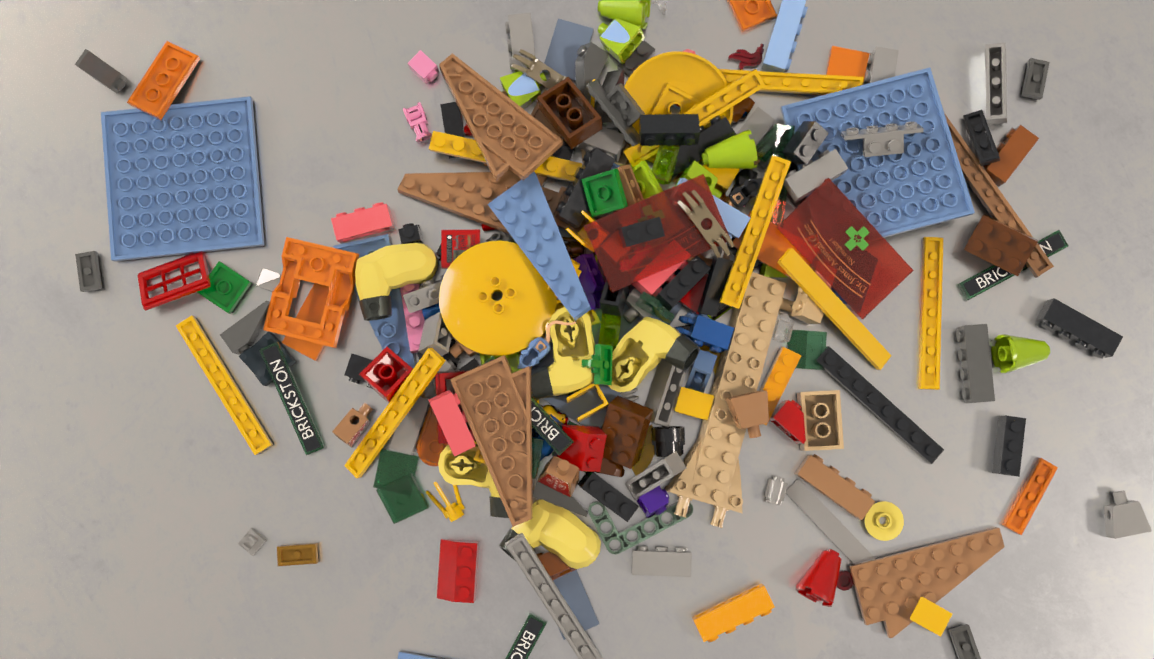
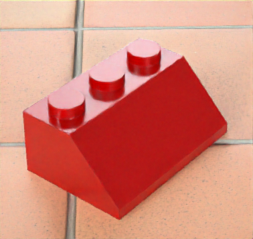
M440 540L438 599L462 603L475 602L480 541Z

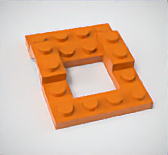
M286 237L281 256L283 271L280 283L272 292L263 330L336 348L345 311H349L355 287V269L359 254ZM301 280L329 287L320 324L288 316L292 299L297 297Z

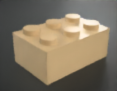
M840 390L798 392L797 403L801 406L800 410L804 413L806 436L805 443L800 444V451L844 449Z

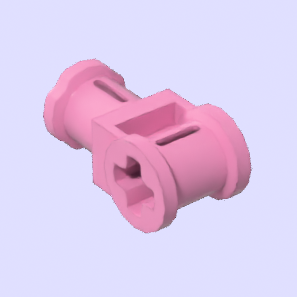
M421 102L408 109L403 108L407 122L410 124L411 129H414L417 136L416 142L429 140L432 137V133H429L426 126L428 123Z

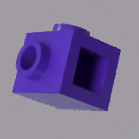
M657 486L640 496L637 503L647 518L655 513L658 516L667 510L669 495L665 489Z

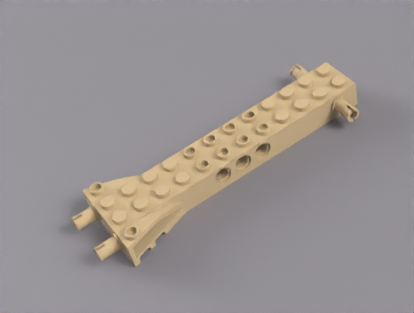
M752 272L740 308L733 309L729 326L734 327L728 350L721 352L710 395L714 396L709 418L708 420H702L698 438L683 460L686 469L675 475L669 485H666L664 488L667 492L677 494V497H679L674 512L675 515L686 518L690 500L692 501L693 499L714 505L715 510L710 525L716 527H723L726 511L732 510L742 513L743 499L738 457L746 428L740 429L736 427L726 398L757 391L779 309L791 313L793 311L794 301L783 298L786 287L784 282Z

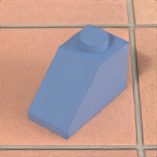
M700 350L691 368L685 388L704 393L717 355Z

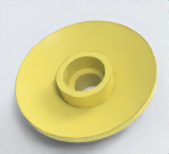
M881 501L872 505L864 517L866 530L872 537L881 541H888L896 538L901 533L904 526V518L901 510L896 505ZM881 517L885 518L884 524H880L879 519Z

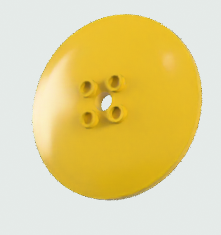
M672 51L658 54L643 62L633 71L624 87L643 110L644 115L671 114L670 107L673 104L680 106V111L677 114H683L728 86V83L719 69L705 58L689 52ZM733 107L720 114V116L724 115L728 119L730 125L733 117ZM637 120L632 126L639 134V120ZM660 152L647 159L649 162L664 166L658 157L661 154Z
M489 241L467 249L452 262L441 283L439 306L446 327L463 346L483 355L507 356L527 349L531 341L544 335L549 320L555 313L557 296L552 289L547 290L548 284L517 243ZM496 291H500L503 294L502 299L499 301L492 299V294Z

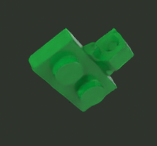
M595 344V355H592V359H582V367L591 368V373H594V384L612 385L613 346Z

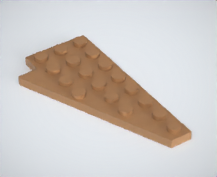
M453 53L439 64L440 71L496 181L508 170H511L524 181L563 145L561 138Z
M507 171L497 181L491 172L408 173L404 175L397 190L398 193L509 234L488 204L519 182L521 178L510 171ZM536 174L550 209H552L558 192L543 187L548 177Z
M503 355L454 377L450 381L461 402L464 414L511 524L514 527L533 518L531 367L528 366L513 373L506 356Z
M991 528L849 566L864 624L870 625L884 621L888 638L895 637L913 622L910 620V616L920 597H924L933 603L938 602L1005 547L1000 528Z

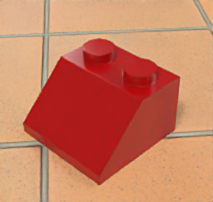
M386 347L359 375L389 403L413 368Z
M785 400L775 408L769 421L796 444H804L806 436L804 413L800 410L801 406L794 400Z
M562 425L561 433L570 443L560 452L557 451L556 457L567 460L570 464L577 466L579 471L600 472L607 434L599 426Z

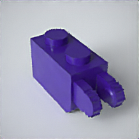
M593 253L582 254L573 259L580 264L578 268L582 271L579 276L580 283L591 310L601 309L599 302L605 281Z

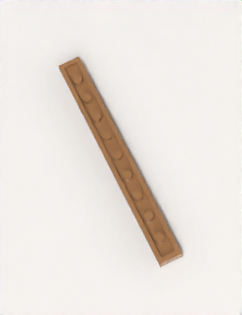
M945 114L964 178L992 218L1033 237L983 166H980L976 156ZM1037 243L1026 262V266L1035 278L1054 267Z

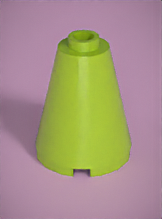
M599 0L597 8L603 17L612 20L617 18L637 25L644 30L648 25L645 22V18L650 16L651 0Z
M745 130L706 148L705 153H702L703 164L707 165L708 168H756L757 165L754 164V161H757V151L754 139L749 138V135L752 134L751 131Z
M1006 334L995 337L994 341H996V344L991 348L993 364L1001 369L999 371L1001 373H1010L1044 361L1050 355V347L1045 341Z

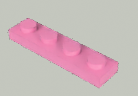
M408 284L400 288L411 353L419 351L425 319L422 309L409 313L403 295L418 290L420 284Z

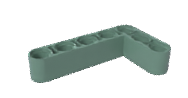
M593 501L590 503L588 512L609 553L616 555L690 517L693 513V505L689 503V511L686 514V518L674 514L677 502L667 506V510L657 516L655 513L619 532L605 505L601 502ZM600 505L603 509L602 513L594 515L591 512L592 506ZM666 512L672 516L669 523H664L661 520L662 515ZM649 521L655 525L654 530L651 532L644 530L645 523ZM604 522L611 524V530L607 533L602 532L600 529L601 524ZM629 531L637 532V539L634 541L628 540L627 533ZM612 540L620 542V547L617 550H612L609 547Z

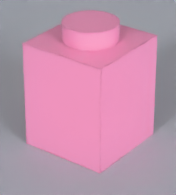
M421 50L407 63L410 70L426 84L429 81H433L438 75L439 69L437 65Z

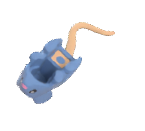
M559 320L550 322L546 328V338L538 337L530 342L527 349L521 351L518 369L539 364V360L545 357L551 350L549 342L552 325H573L576 322L568 323Z

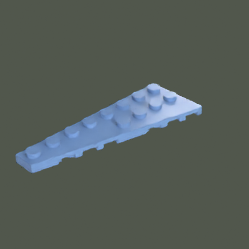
M533 172L524 181L521 179L491 201L488 206L576 321L591 310V307L538 177Z
M384 234L335 245L333 248L357 253L359 258L380 248L390 246L391 242L389 235ZM355 282L354 292L358 301H360ZM400 288L391 289L389 296H391L392 316L369 322L382 350L388 347L414 369L416 361L414 353L410 352Z

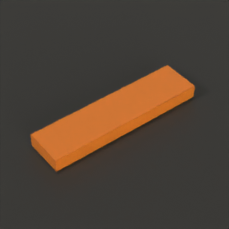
M1042 458L1037 459L1005 518L1003 526L1019 535L1023 534L1058 467Z

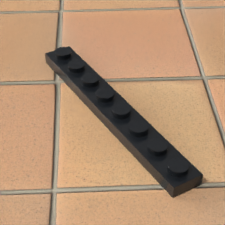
M827 346L814 360L929 464H933L944 451L938 443L830 346Z

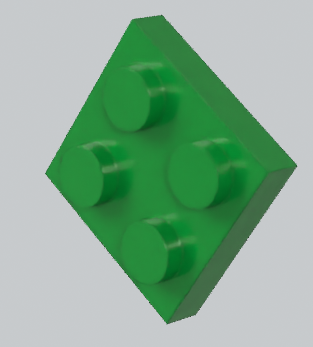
M618 168L581 179L592 217L628 207Z
M218 261L209 274L210 287L197 293L228 314H231L252 282Z

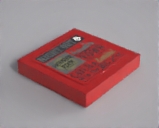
M480 229L441 230L442 269H448L460 254L480 244Z

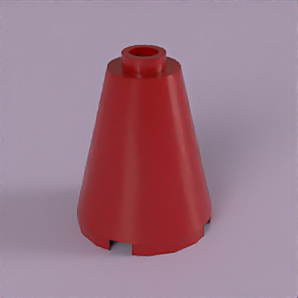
M832 549L823 551L797 584L795 590H798L799 594L815 603L823 601V606L832 607L842 561L839 557L840 554Z

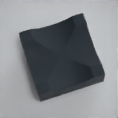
M269 331L252 347L239 355V358L249 367L263 386H268L275 380L263 350L276 345L286 369L297 362L277 337Z

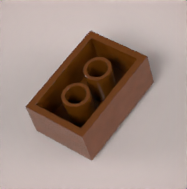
M569 77L537 97L539 109L570 149H573L603 129L600 115Z
M984 214L964 250L1019 276L1039 240Z
M621 396L613 399L608 405L602 428L607 434L603 458L631 469L640 460L653 409Z

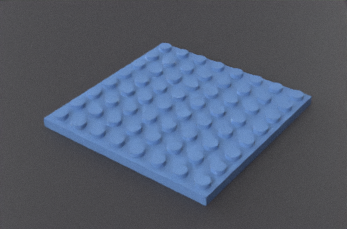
M931 68L781 106L780 109L785 126L789 128V140H791L803 121H816L829 133L810 160L814 162L826 150L831 152L836 149L848 167V170L843 175L806 196L813 223L818 230L816 234L823 253L830 252L829 247L833 251L846 248L845 244L851 239L846 231L851 226L857 232L864 226L869 233L863 239L869 242L975 213ZM906 122H917V124L924 128V132L904 134V153L871 157L863 156V138L844 140L841 136V132L847 131L848 128H858L859 130L866 129L867 126H878L880 128L886 127L887 124L905 125ZM796 164L798 171L803 169V164ZM859 234L854 236L857 239L862 238Z
M251 96L170 105L161 120L137 108L101 112L111 261L265 246L253 99Z

